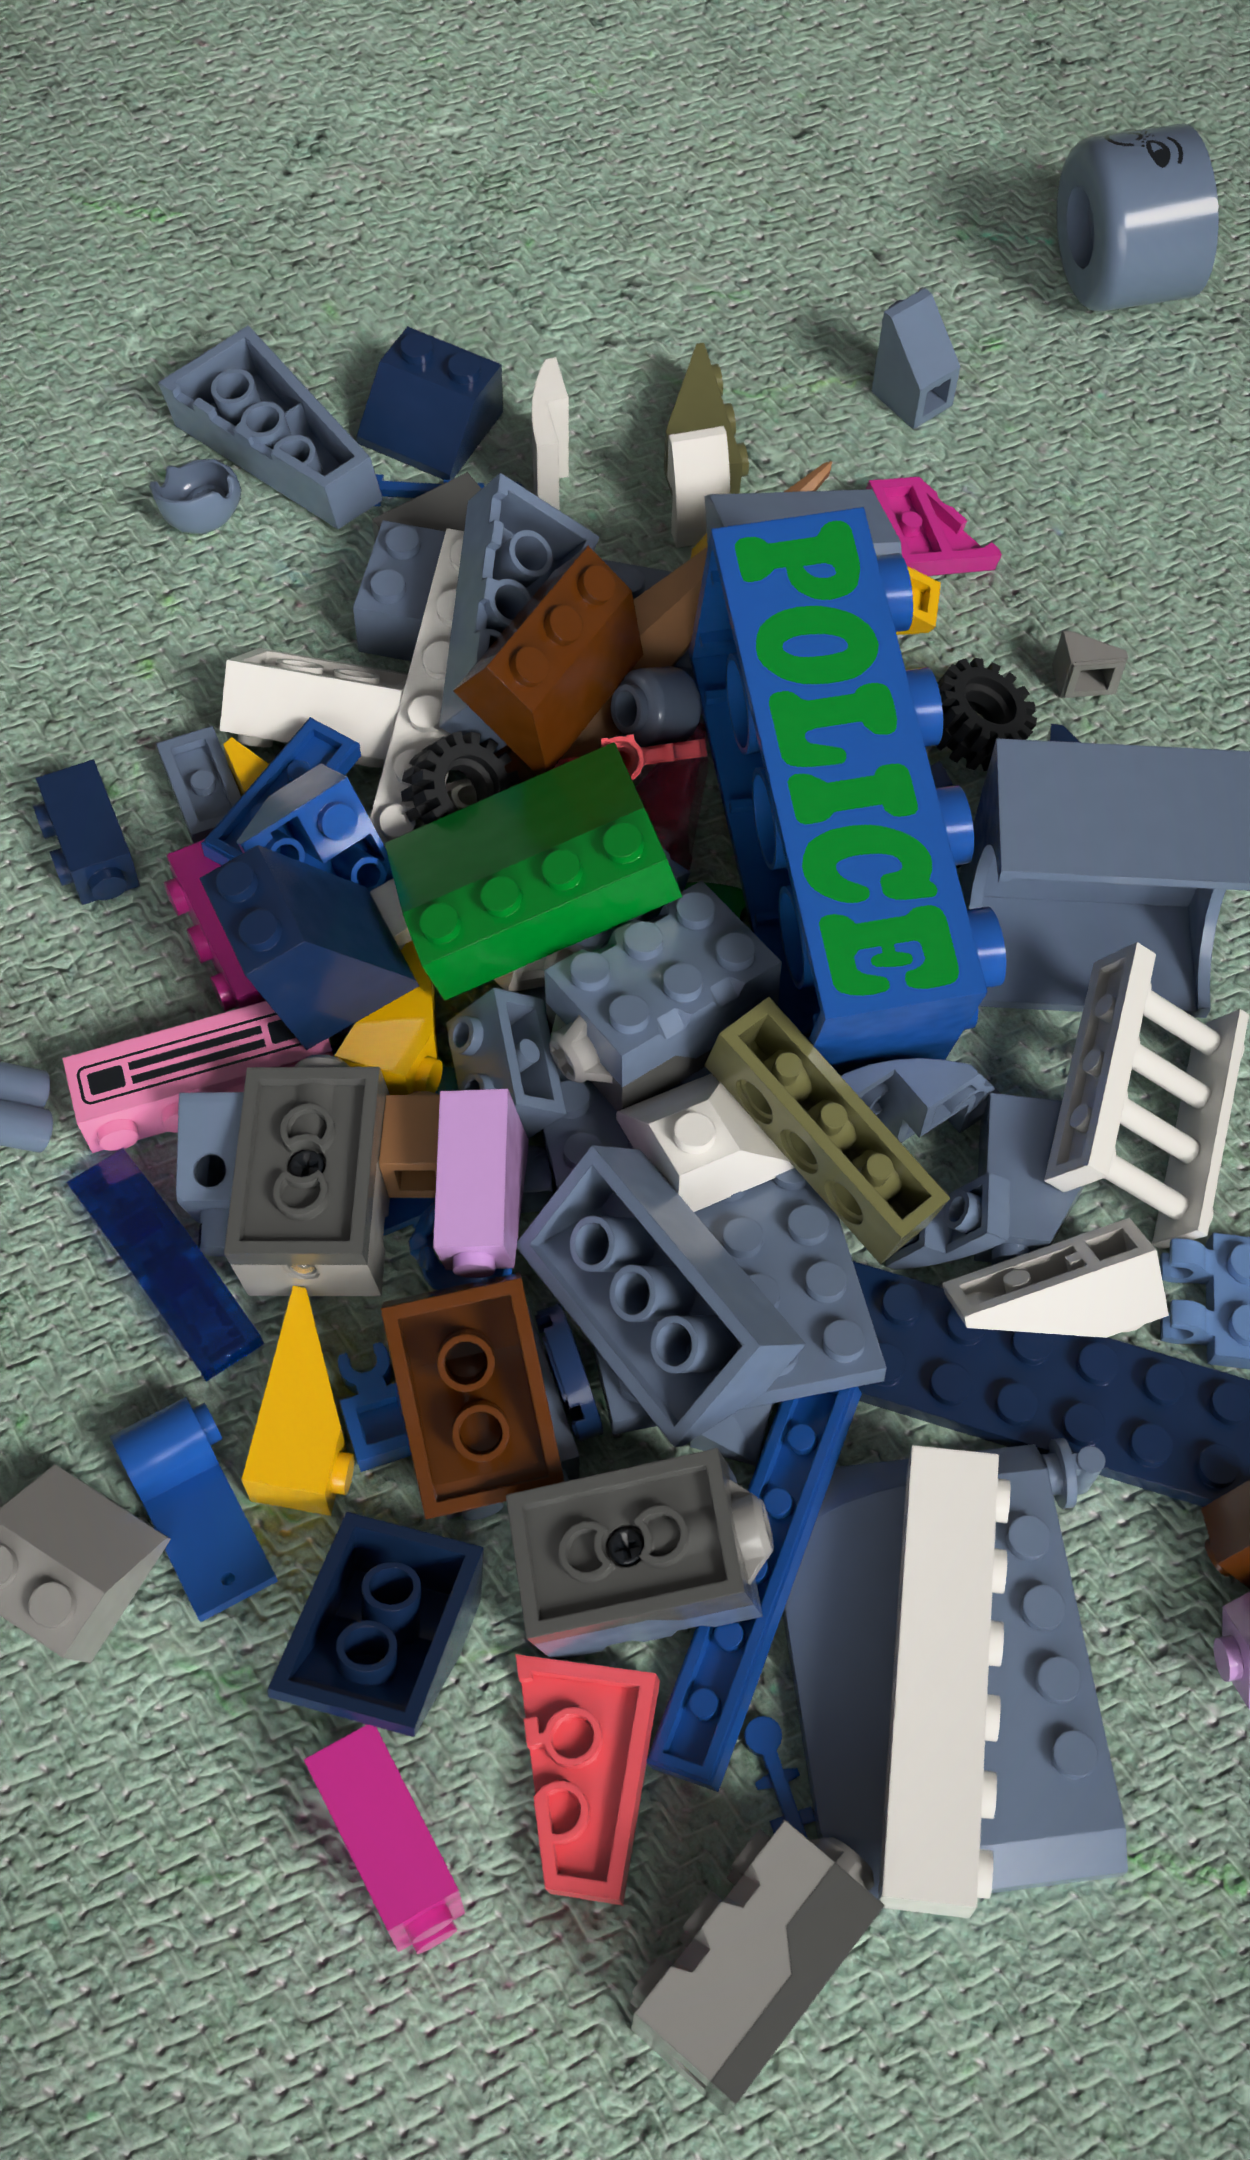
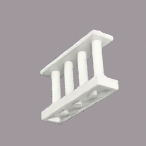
M1136 942L1093 964L1044 1181L1062 1192H1067L1103 1178L1158 1210L1152 1245L1163 1250L1170 1247L1171 1239L1195 1240L1208 1236L1209 1225L1214 1213L1213 1204L1239 1066L1245 1049L1244 1040L1249 1014L1238 1009L1207 1023H1202L1151 990L1150 981L1156 954ZM1143 1016L1192 1046L1187 1072L1140 1044L1139 1033ZM1131 1070L1136 1071L1181 1099L1176 1127L1128 1099L1127 1089ZM1120 1124L1170 1154L1164 1183L1116 1155L1115 1145Z

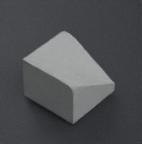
M1062 631L1052 663L1060 698L1115 694L1128 659L1127 651L1076 632Z

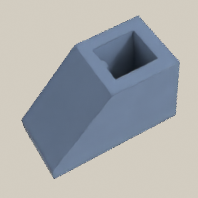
M926 288L921 289L904 300L894 302L884 311L871 391L912 429H915L953 406L961 367L934 297Z

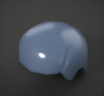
M216 459L194 460L179 468L170 465L166 468V477L163 485L160 487L157 482L151 481L149 486L165 521L176 529L189 534H207L221 527L230 519L241 500V486L236 474L231 467Z

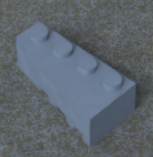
M249 325L158 382L176 427L336 529H340L383 500L371 457Z
M502 473L495 476L468 500L439 727L449 733L462 731L463 736L471 731L480 733L479 744L491 738L498 743L493 754L507 746V744L453 690L549 576L588 545L594 551L599 540L598 535Z

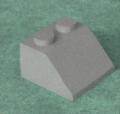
M53 1465L0 1508V1616L62 1658L91 1663L171 1538L60 1466Z

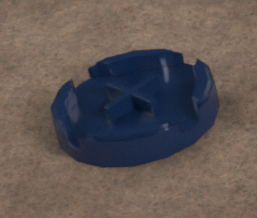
M556 1304L536 1311L537 1315H534L539 1333H545V1336L542 1338L547 1350L546 1355L566 1414L572 1418L573 1422H571L575 1439H579L581 1442L604 1434L590 1384L563 1308L560 1304Z

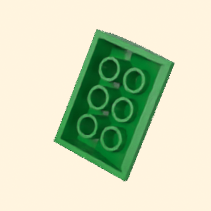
M615 742L385 843L402 914L420 963L444 1001L682 898L667 857Z

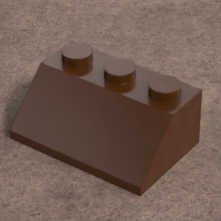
M588 545L549 576L453 690L537 775L543 774L555 767L621 684L627 673L633 669L643 656L632 590Z

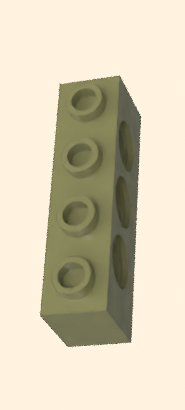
M770 997L719 1033L704 1066L725 1086L789 1159L796 1170L880 1264L927 1227L950 1200L945 1191Z

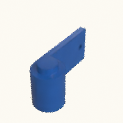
M184 1397L109 1435L154 1528L171 1538L165 1551L200 1623L278 1582L211 1448V1445L223 1440L205 1402L192 1408L187 1398Z

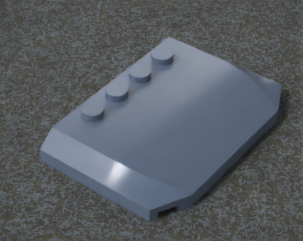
M1035 1444L972 1451L999 1454L998 1479L1010 1480L1007 1523L996 1522L994 1546L996 1549L1007 1550L1006 1584L1004 1594L992 1593L991 1620L1003 1621L1004 1623L1003 1654L1000 1667L989 1666L987 1694L1000 1696V1725L997 1742L985 1741L984 1770L993 1771L997 1774L996 1807L993 1819L981 1818L980 1849L993 1851L991 1893L1122 1877L1128 1872L1126 1826L1048 1469ZM909 1459L835 1467L782 1614L818 1839L833 1837L840 1840L854 1850L870 1866L874 1879V1886L870 1893L877 1899L906 1474Z

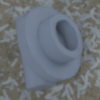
M1051 1439L1048 1445V1454H1041V1457L1048 1469L1053 1496L1061 1509L1073 1508L1077 1502V1495L1086 1493L1104 1468L1105 1456L1101 1450L1093 1446L1084 1447L1079 1453L1072 1454L1066 1439Z

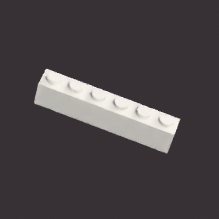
M914 1445L911 1448L906 1474L878 1899L885 1905L883 1908L970 1918L977 1908V1898L990 1899L993 1851L980 1849L981 1818H994L997 1795V1774L993 1771L984 1770L985 1741L997 1742L1000 1725V1696L987 1694L989 1666H1001L1004 1642L1003 1621L991 1620L992 1593L1004 1594L1007 1574V1550L994 1548L996 1522L1007 1523L1010 1506V1480L998 1479L999 1454Z

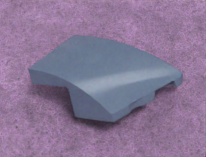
M914 1058L890 1060L870 1064L841 1076L900 1143L914 1134L920 1138L946 1120L961 1133L982 1119L990 1093L1001 1094L971 1064L941 1059Z

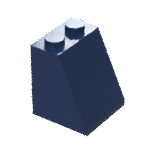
M259 845L199 878L245 976L306 1050L419 987L412 970L367 887Z

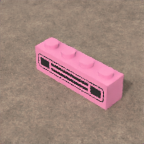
M267 1001L62 1059L77 1125L91 1152L96 1153L103 1150H123L131 1147L138 1140L166 1132L178 1133L179 1093L244 1092L246 1070L249 1067H295L299 1061L311 1055H334L329 1038L306 1050Z

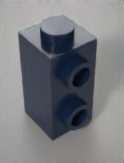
M94 759L36 777L43 801L32 806L44 839L56 836L61 847L50 851L61 885L65 886L74 883L82 905L97 900H110L120 896L124 891L139 887L140 883L129 848Z

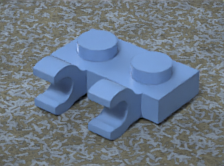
M1213 1232L1206 1241L1205 1246L1195 1240L1171 1239L1170 1253L1162 1252L1160 1255L1162 1280L1172 1283L1205 1284L1206 1308L1201 1303L1195 1301L1172 1300L1170 1302L1169 1316L1160 1319L1161 1341L1174 1344L1206 1345L1207 1364L1250 1370V1237Z

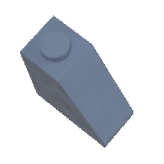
M990 1093L980 1122L978 1177L991 1172L1010 1179L1009 1241L975 1254L974 1261L991 1262L992 1265L1052 1245L1085 1185L1062 1192L1044 1181L1062 1101Z

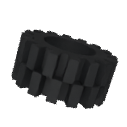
M966 658L959 660L955 665L952 664L937 682L943 709V733L940 743L935 746L940 751L946 746L953 752L949 759L956 763L962 757L966 758V768L976 770L981 764L983 770L988 771L996 738L1027 740L1033 733L1032 730L1036 726L1037 718L1032 716L1036 711L1034 702L1024 701L1030 694L1025 686L1016 688L1013 685L1017 677L1011 672L1003 677L999 674L1001 666L993 662L986 669L983 659L974 658L970 664Z
M462 731L451 733L422 749L421 752L414 755L410 760L409 764L413 767L404 771L402 777L403 782L412 784L401 791L402 802L413 801L414 808L405 812L409 821L412 822L420 817L424 823L422 826L460 810L453 804L446 790L445 776L449 770H458L471 781L476 791L477 802L511 788V785L520 781L518 771L507 774L504 766L511 762L512 759L507 752L496 757L493 752L497 748L498 743L489 738L479 744L481 734L472 731L464 736Z

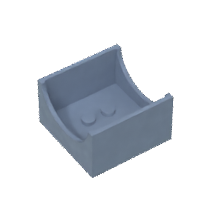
M996 738L973 822V857L970 863L962 864L959 873V881L967 910L986 906L991 907L1000 923L1005 943L1006 976L1004 983L1001 986L987 988L988 993L979 1007L1083 1012L1094 962L1138 942L1156 954L1150 981L1151 990L1191 1016L1207 1018L1211 1009L1210 973L1212 950L1218 916L1226 890L1250 891V751Z

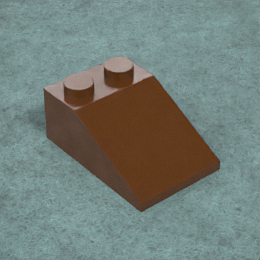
M519 1272L383 1302L381 1313L425 1520L506 1502V1495L565 1482L522 1278Z

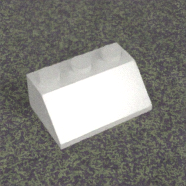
M258 648L226 660L219 731L238 734L237 741L244 745L272 747L273 740L288 743L311 717L360 743L361 757L355 764L367 767H384L408 674Z

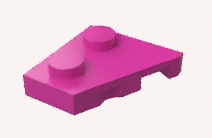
M920 477L868 481L866 489H873L901 541L902 556L907 566L927 576L995 570L1002 556L999 548L992 542L984 547L980 546L964 531L968 520L952 506L943 503L939 499L937 492Z

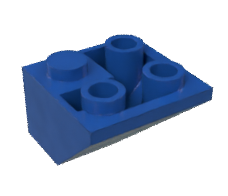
M321 763L271 794L237 840L242 853L259 845L367 887L370 892L393 879L386 848L348 777Z

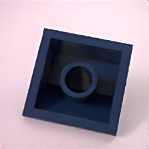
M407 326L379 362L356 435L357 443L440 479H454L503 413L502 364Z

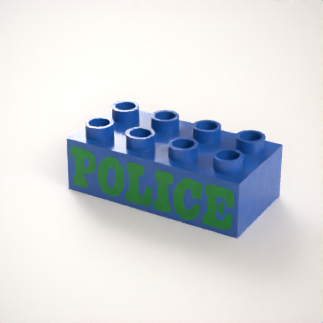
M864 507L711 529L689 650L695 683L701 697L703 719L751 931L782 961L778 1007L840 1076L870 1064L890 1060L914 1058L946 1060L963 1031L976 1027L978 1007L988 993L987 988L1001 986L1006 976V950L998 918L989 906L967 910L956 865L970 863L974 853V828L967 797L959 785L935 787L925 748L938 745L942 738L943 709L938 683L929 667L905 670L896 632L909 630L912 623L913 594L909 571L900 553L876 556Z

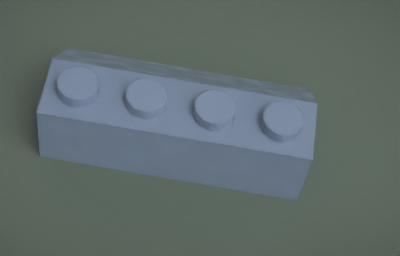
M592 1145L517 1241L519 1252L674 1447H683L763 1395L806 1345L640 1149Z

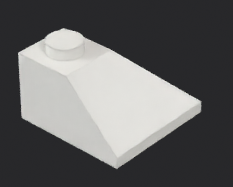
M712 1074L616 1112V1119L633 1148L640 1149L693 1212L729 1198L737 1192H743L774 1179L775 1176L795 1168L725 1086Z

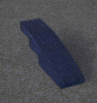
M124 1148L66 1182L77 1202L103 1235L112 1253L139 1287L149 1307L206 1382L265 1344L261 1335L209 1261Z

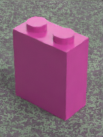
M367 1724L303 1759L397 1951L400 1952L413 1945L416 1953L420 1954L437 1946L456 1933L457 1928L453 1920L465 1914L459 1889L378 1729Z

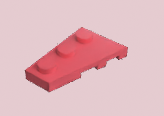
M515 1654L526 1717L524 1719L527 1747L530 1749L535 1789L533 1798L545 1889L553 1895L623 1905L660 1680L656 1673Z

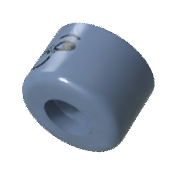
M1182 123L1092 136L1079 141L1071 149L1065 160L1057 193L1059 251L1066 279L1078 301L1092 311L1103 312L1193 298L1202 292L1210 278L1215 261L1219 214L1212 163L1206 146L1198 132L1189 124Z

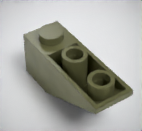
M697 343L665 431L664 473L671 496H673V492L667 478L668 441L669 435L724 426L727 434L730 494H740L741 477L748 476L749 459L744 443H736L735 440L736 420L733 406L731 403L724 404L722 399L723 379L720 366L718 364H711L704 343Z

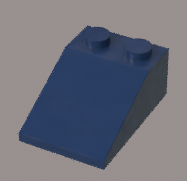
M346 1512L268 1686V1697L415 1737L460 1657L481 1601L484 1547Z

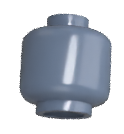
M673 666L639 668L629 671L615 690L611 700V714L615 726L625 737L626 735L634 734L635 741L640 747L687 741L694 734L702 712L701 697L695 681L685 670Z

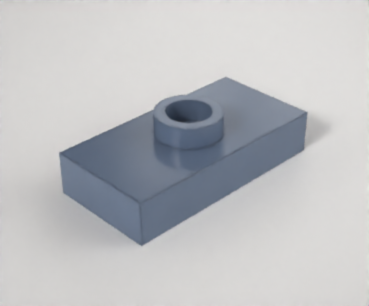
M213 726L156 743L161 762L193 844L206 839L241 798Z

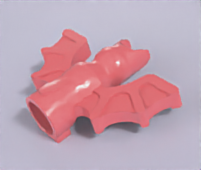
M634 734L626 735V737L616 736L610 739H601V748L615 742L632 781L641 773L644 765L707 756L705 739L643 748L635 741ZM579 757L560 759L554 768Z

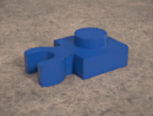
M381 1342L373 1344L377 1363L369 1372L359 1373L353 1370L347 1353L341 1354L338 1357V1368L344 1385L349 1391L357 1394L339 1402L361 1472L412 1456L397 1383L388 1385L393 1373L391 1360L386 1347Z

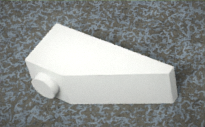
M1130 1217L942 1283L945 1295L967 1328L1107 1338L1121 1332L1137 1330L1146 1323L1169 1316L1157 1250Z

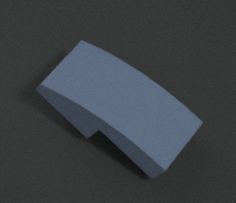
M988 1172L953 1192L946 1193L950 1200L927 1227L886 1260V1267L901 1270L936 1265L975 1255L1009 1241L1010 1179Z

